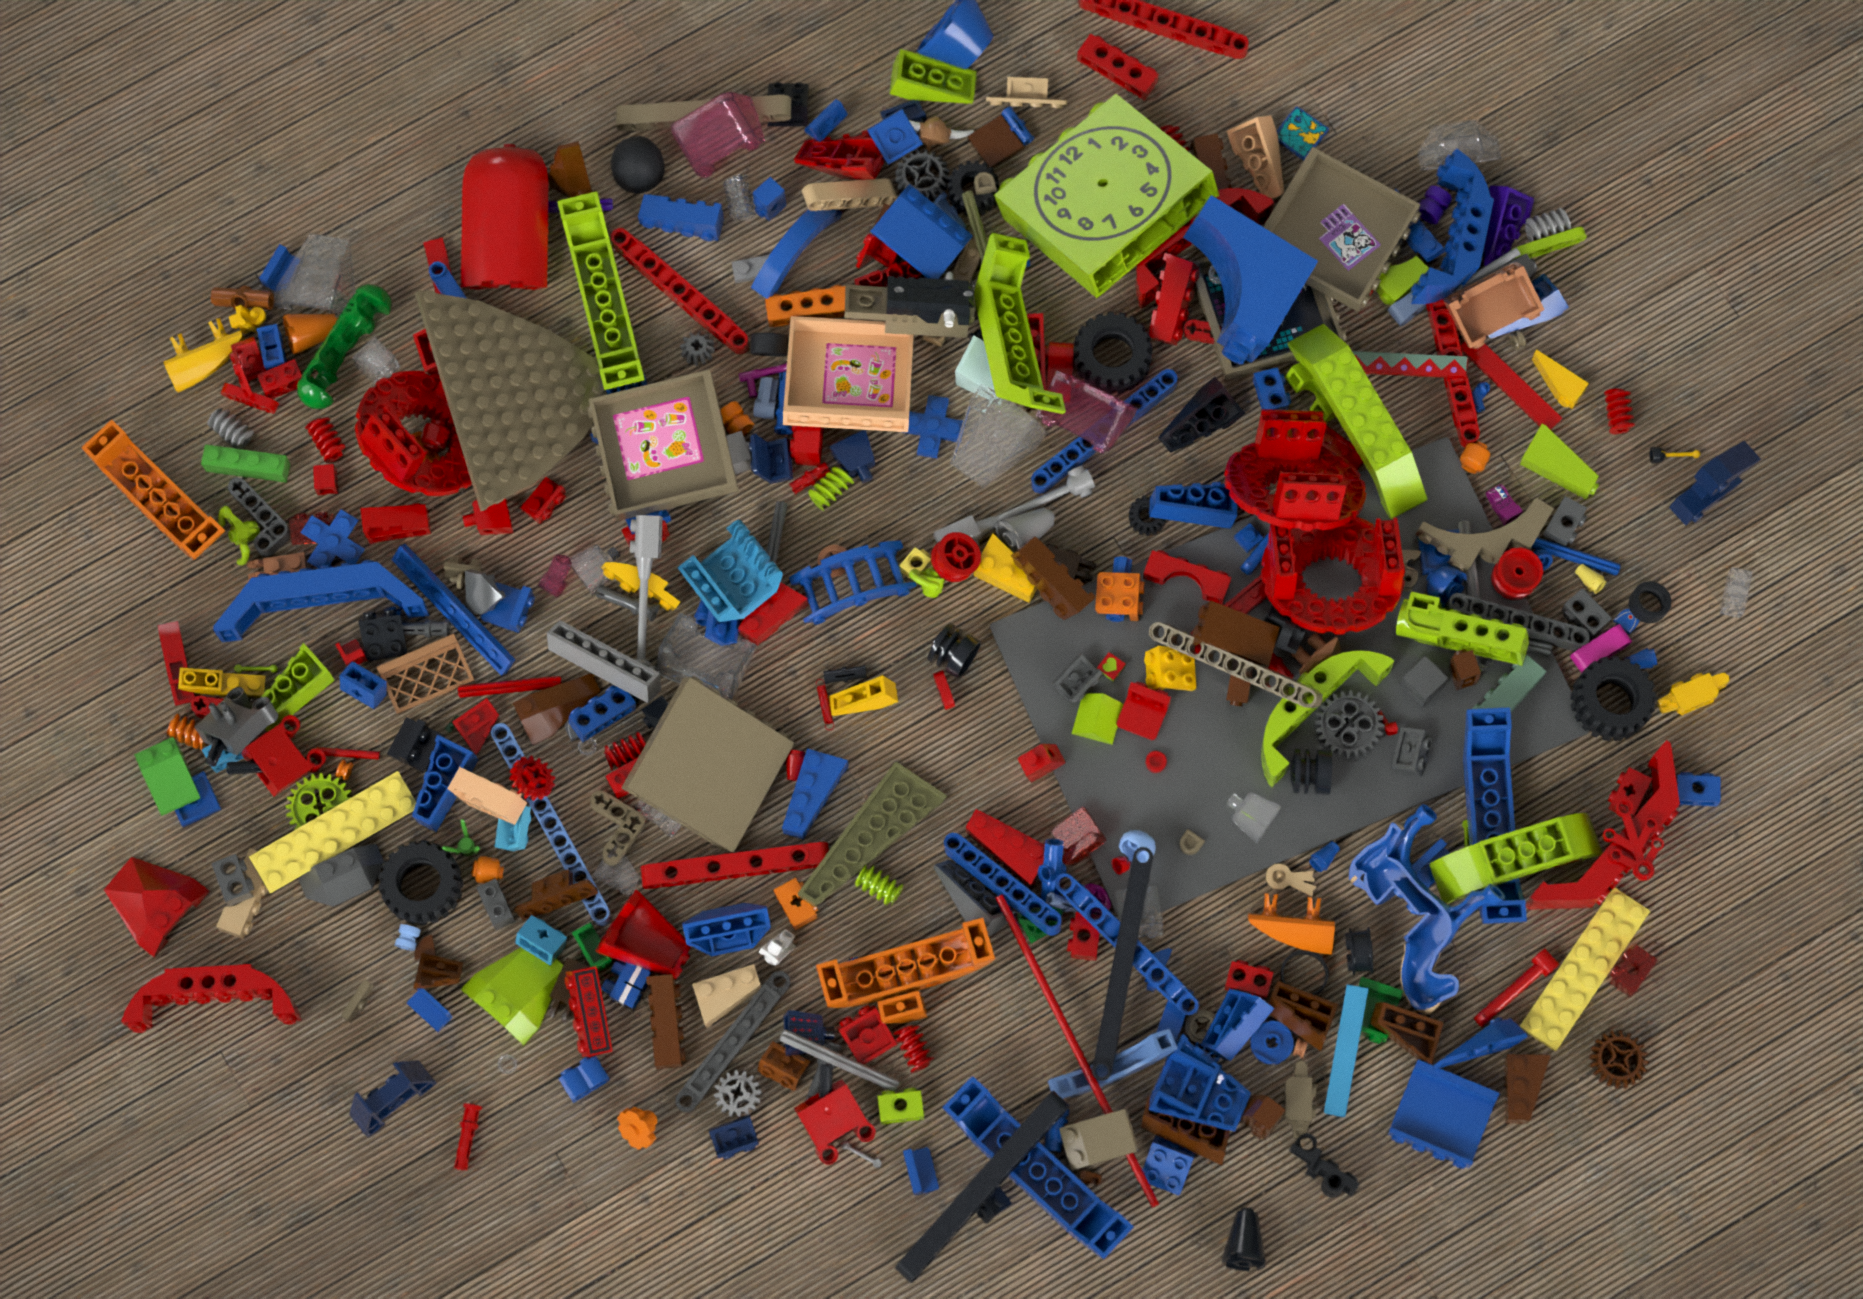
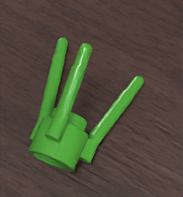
M461 819L464 838L459 840L458 848L443 846L442 849L453 852L456 855L462 854L468 857L473 854L477 855L480 847L476 846L470 838L465 820Z

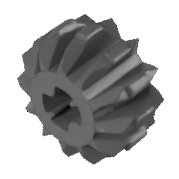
M698 331L697 335L694 336L690 332V338L684 337V343L680 345V349L683 350L681 356L686 358L688 364L693 361L694 366H697L698 362L705 365V359L712 360L711 354L715 353V348L712 347L714 341L709 339L707 333L702 336L701 331ZM698 346L701 347V348H699V351H695V350H696V347H698Z

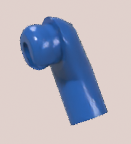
M1487 382L1478 383L1471 392L1476 413L1485 410L1483 398L1490 391V385Z

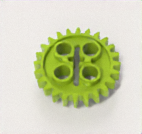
M320 773L319 779H316L314 774H311L310 781L303 777L304 784L296 782L298 789L290 790L294 796L287 797V800L292 802L285 805L286 809L291 810L286 816L293 818L289 824L291 826L297 824L294 829L296 830L306 824L310 816H320V812L316 809L318 808L315 790H319L321 803L323 806H326L323 807V813L350 799L348 796L352 793L351 790L344 791L347 786L346 783L339 786L340 779L337 777L332 781L331 774L326 779H324L322 773ZM327 790L334 792V796L330 800L323 798V794ZM306 795L313 797V802L309 805L302 803V799Z

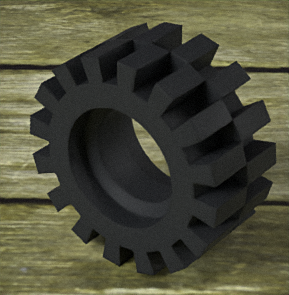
M1146 495L1142 496V499L1137 498L1136 502L1131 504L1129 510L1130 526H1133L1135 532L1139 531L1140 535H1143V533H1146V536H1150V533L1155 535L1157 531L1160 532L1166 523V519L1155 518L1150 523L1140 519V512L1150 508L1151 495H1149V498H1146Z

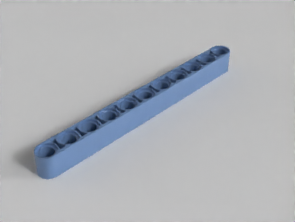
M498 723L493 726L491 735L511 770L514 763L520 760L524 754L509 727L504 723ZM506 731L507 735L505 738H497L499 732ZM510 749H516L517 753L514 756H507V752ZM528 796L526 800L564 869H569L573 873V884L578 883L576 882L578 875L584 874L586 879L597 888L549 799L545 796L542 800L537 797L535 801H532L531 796ZM541 802L546 803L545 809H536L537 804ZM550 820L556 821V825L553 828H547L546 824ZM564 838L566 839L565 845L561 847L556 846L557 840ZM568 857H576L574 864H566ZM599 890L593 901H587L586 898L582 899L596 925L606 926L610 923L612 915ZM601 910L606 911V916L603 919L596 918L597 912Z

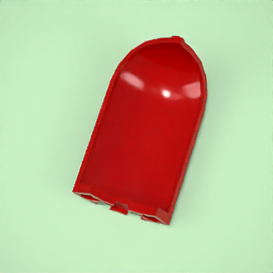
M504 144L502 148H489L480 151L472 156L465 167L462 182L461 288L484 290L499 288V285H510V288L527 290L547 288L549 182L547 167L542 156L535 150L516 148L515 144Z

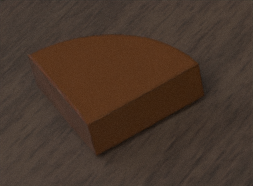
M432 934L424 937L418 943L414 954L415 961L420 960L421 953L437 956Z
M1081 1171L1080 1181L1082 1183L1100 1185L1102 1183V1176L1092 1172Z

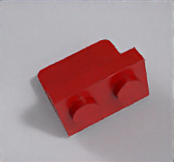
M867 234L863 241V244H865L864 248L856 257L858 260L856 267L858 269L862 268L873 258L888 268L889 265L896 263L899 255L874 234Z
M251 337L232 344L231 349L233 353L229 354L235 374L239 378L241 389L243 392L247 391L249 397L253 396L249 381L258 378V374L267 371L255 338Z
M1131 682L1127 698L1116 723L1117 727L1146 739L1155 740L1169 708L1171 697L1165 691L1149 689L1144 683Z

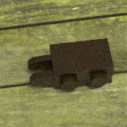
M1053 544L1045 545L1055 555L1053 560L1064 564L1068 568V575L1074 580L1078 578L1087 582L1092 581V575L1078 570L1079 567L1095 570L1097 565L1094 562L1081 559V555H1078V552L1068 549L1064 551L1058 549Z
M567 957L549 996L554 1001L549 1017L554 1018L562 1004L567 1007L562 1014L561 1022L566 1023L572 1011L569 1006L570 991L565 986L566 972L589 966Z

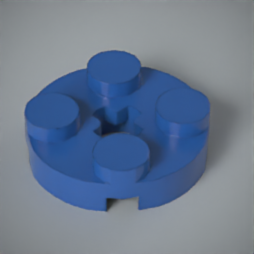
M1265 1022L1251 1036L1250 1048L1255 1058L1267 1065H1279L1288 1059L1294 1047L1293 1036L1289 1028L1281 1022ZM1273 1037L1276 1039L1275 1043L1278 1046L1269 1048L1266 1040H1271Z

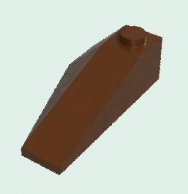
M590 673L530 694L513 702V705L532 746L553 737L557 730L567 722L570 713L575 708L586 706L588 701L600 694L601 691L593 674Z

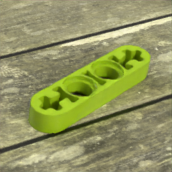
M1577 227L1518 246L1517 249L1520 255L1514 259L1526 253L1530 259L1580 243L1587 238L1583 227Z

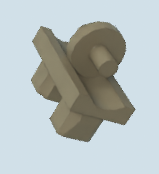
M451 556L449 562H444L445 579H450V582L457 583V589H463L465 571L473 569L482 572L481 560L472 559L469 565L462 564V558L459 556Z

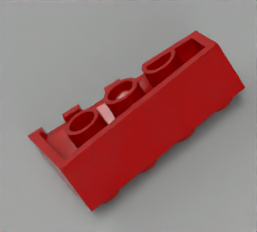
M1164 253L1163 260L1166 261L1165 271L1161 270L1159 279H1162V287L1156 292L1155 299L1158 308L1153 310L1149 335L1154 341L1177 346L1178 341L1181 340L1183 335V323L1188 318V306L1194 297L1193 288L1195 282L1199 279L1200 270L1199 266L1193 262Z

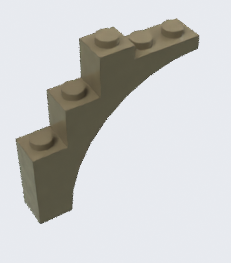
M1535 498L1528 509L1516 520L1499 529L1476 534L1453 533L1438 529L1423 521L1415 535L1423 543L1435 546L1440 553L1450 555L1451 557L1447 563L1466 574L1478 554L1484 561L1496 564L1508 545L1511 548L1522 547L1530 550L1554 508Z

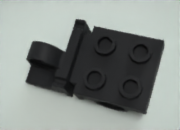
M1271 605L1264 621L1280 627L1278 632L1281 633L1276 647L1296 654L1308 629L1294 624L1289 616L1280 614Z
M1304 1133L1300 1135L1290 1147L1289 1152L1307 1163L1306 1167L1308 1170L1305 1174L1311 1176L1312 1179H1315L1317 1175L1324 1178L1321 1189L1328 1197H1337L1342 1191L1352 1197L1360 1185L1357 1182L1358 1178L1349 1172L1345 1174L1338 1169L1339 1166L1329 1159L1327 1161L1320 1159L1322 1150L1316 1147L1317 1140L1312 1134ZM1304 1138H1309L1313 1143V1147L1305 1150L1301 1147L1300 1141ZM1336 1181V1187H1332L1329 1182Z

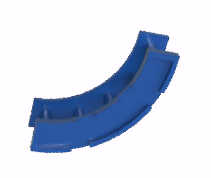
M901 540L878 543L879 547L870 549L868 545L850 549L820 560L821 565L811 569V566H807L790 576L791 585H801V587H804L812 611L811 615L803 619L804 623L821 624L829 616L854 605L856 607L862 606L867 601L887 596L898 595L903 597L908 595L910 590L916 587L917 584L916 582H904L896 559L897 552L904 548ZM885 557V559H888L896 584L884 585L875 560L876 558ZM868 562L876 585L875 589L865 592L861 591L853 568L854 563ZM842 567L845 568L854 595L839 600L830 574L833 570ZM818 577H823L832 603L822 609L819 608L811 585L813 580Z

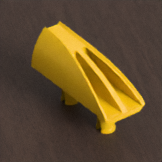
M217 318L218 329H216L212 321L208 322L215 340L193 350H188L182 334H178L180 345H178L174 337H171L170 341L177 355L163 362L176 392L179 393L197 384L224 365L230 359L229 354L233 353L231 345L244 340L241 330L230 335L226 334L221 318Z

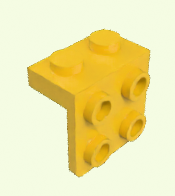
M1157 646L1145 652L1146 684L1149 689L1154 691L1166 688L1185 691L1196 689L1195 658L1167 646Z

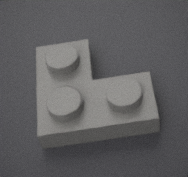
M769 255L731 262L735 284L755 280ZM758 293L759 299H760V298H765V297H763L761 294Z

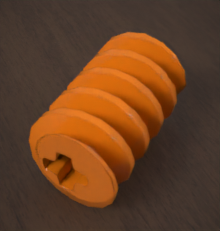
M177 713L169 724L167 737H174L179 743L185 742L187 746L193 745L194 749L200 748L201 751L209 746V744L203 742L196 731L195 720L192 719L187 724L188 717L185 716L180 721V714Z

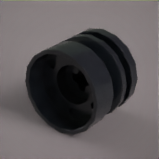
M949 623L935 638L927 660L931 663L937 660L936 666L941 667L948 661L946 672L959 679L973 662L981 646V641L970 634L960 640L963 632L962 629L958 628L955 631V625Z
M1301 749L1294 750L1290 767V781L1293 793L1299 794L1300 784H1303L1304 794H1307L1311 784L1314 785L1316 794L1330 795L1332 750L1317 749L1315 759H1311L1309 749H1305L1304 759L1301 758Z

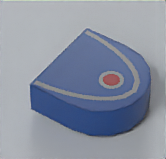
M1625 609L1618 614L1613 622L1616 625L1620 624L1625 632L1630 635L1637 627L1639 620L1634 617L1630 609Z

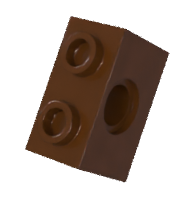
M1466 649L1454 653L1448 669L1456 691L1476 685L1481 671L1473 650L1466 651Z

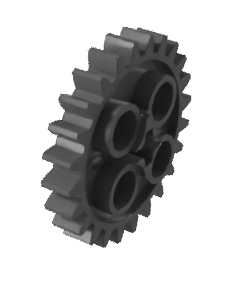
M1350 690L1348 696H1345V693L1341 691V697L1339 698L1336 694H1333V701L1326 698L1327 706L1320 705V710L1323 713H1316V717L1321 720L1315 721V725L1320 727L1315 730V733L1322 734L1318 741H1325L1323 748L1326 749L1330 746L1332 754L1338 751V758H1340L1345 753L1347 759L1350 758V754H1354V757L1358 759V752L1366 756V749L1373 751L1372 743L1379 744V740L1376 737H1382L1383 733L1379 730L1384 729V724L1378 723L1384 718L1382 715H1377L1381 709L1373 708L1376 702L1368 703L1369 696L1367 695L1362 699L1361 692L1353 696L1352 690ZM1348 706H1352L1355 708L1356 712L1353 714H1347L1344 711V709ZM1361 712L1364 713L1363 716H1360L1358 719H1356L1358 714H1360ZM1332 720H1337L1340 726L1332 728L1328 723ZM1364 721L1368 722L1370 728L1361 729L1359 724ZM1346 722H1348L1349 724L1353 722V728L1351 726H1348L1345 729ZM1345 729L1339 737H1335L1336 734ZM1350 735L1355 740L1352 743H1346L1343 738Z

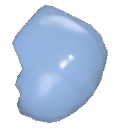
M1130 830L1124 833L1120 839L1119 849L1130 862L1133 860L1134 852L1140 847L1149 848L1153 855L1155 853V841L1144 831ZM1147 851L1140 852L1138 855L1139 862H1147L1149 853Z

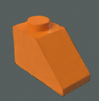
M919 990L877 1002L882 1023H909L928 1017L924 1000Z

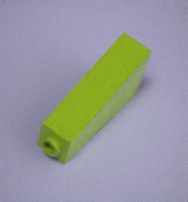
M1541 424L1522 457L1520 465L1584 499H1587L1589 494L1594 495L1599 486L1596 483L1599 476L1546 425Z

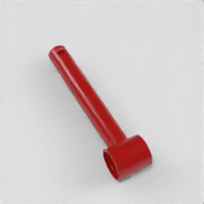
M1546 948L1531 960L1533 965L1473 1017L1479 1026L1483 1027L1542 974L1547 977L1560 965Z

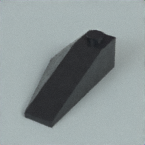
M1214 377L1196 392L1158 438L1171 453L1192 444L1194 440L1200 437L1212 435V432L1222 428L1224 430L1230 427L1246 413L1221 382Z

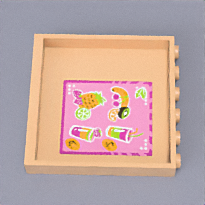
M791 316L783 425L908 432L914 335L885 333V321Z

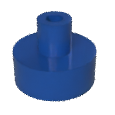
M1545 549L1533 551L1542 562L1543 571L1548 569L1553 561L1549 552Z

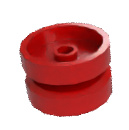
M1522 547L1512 548L1506 551L1493 567L1491 573L1492 585L1502 597L1510 600H1522L1528 597L1542 580V562L1531 550Z

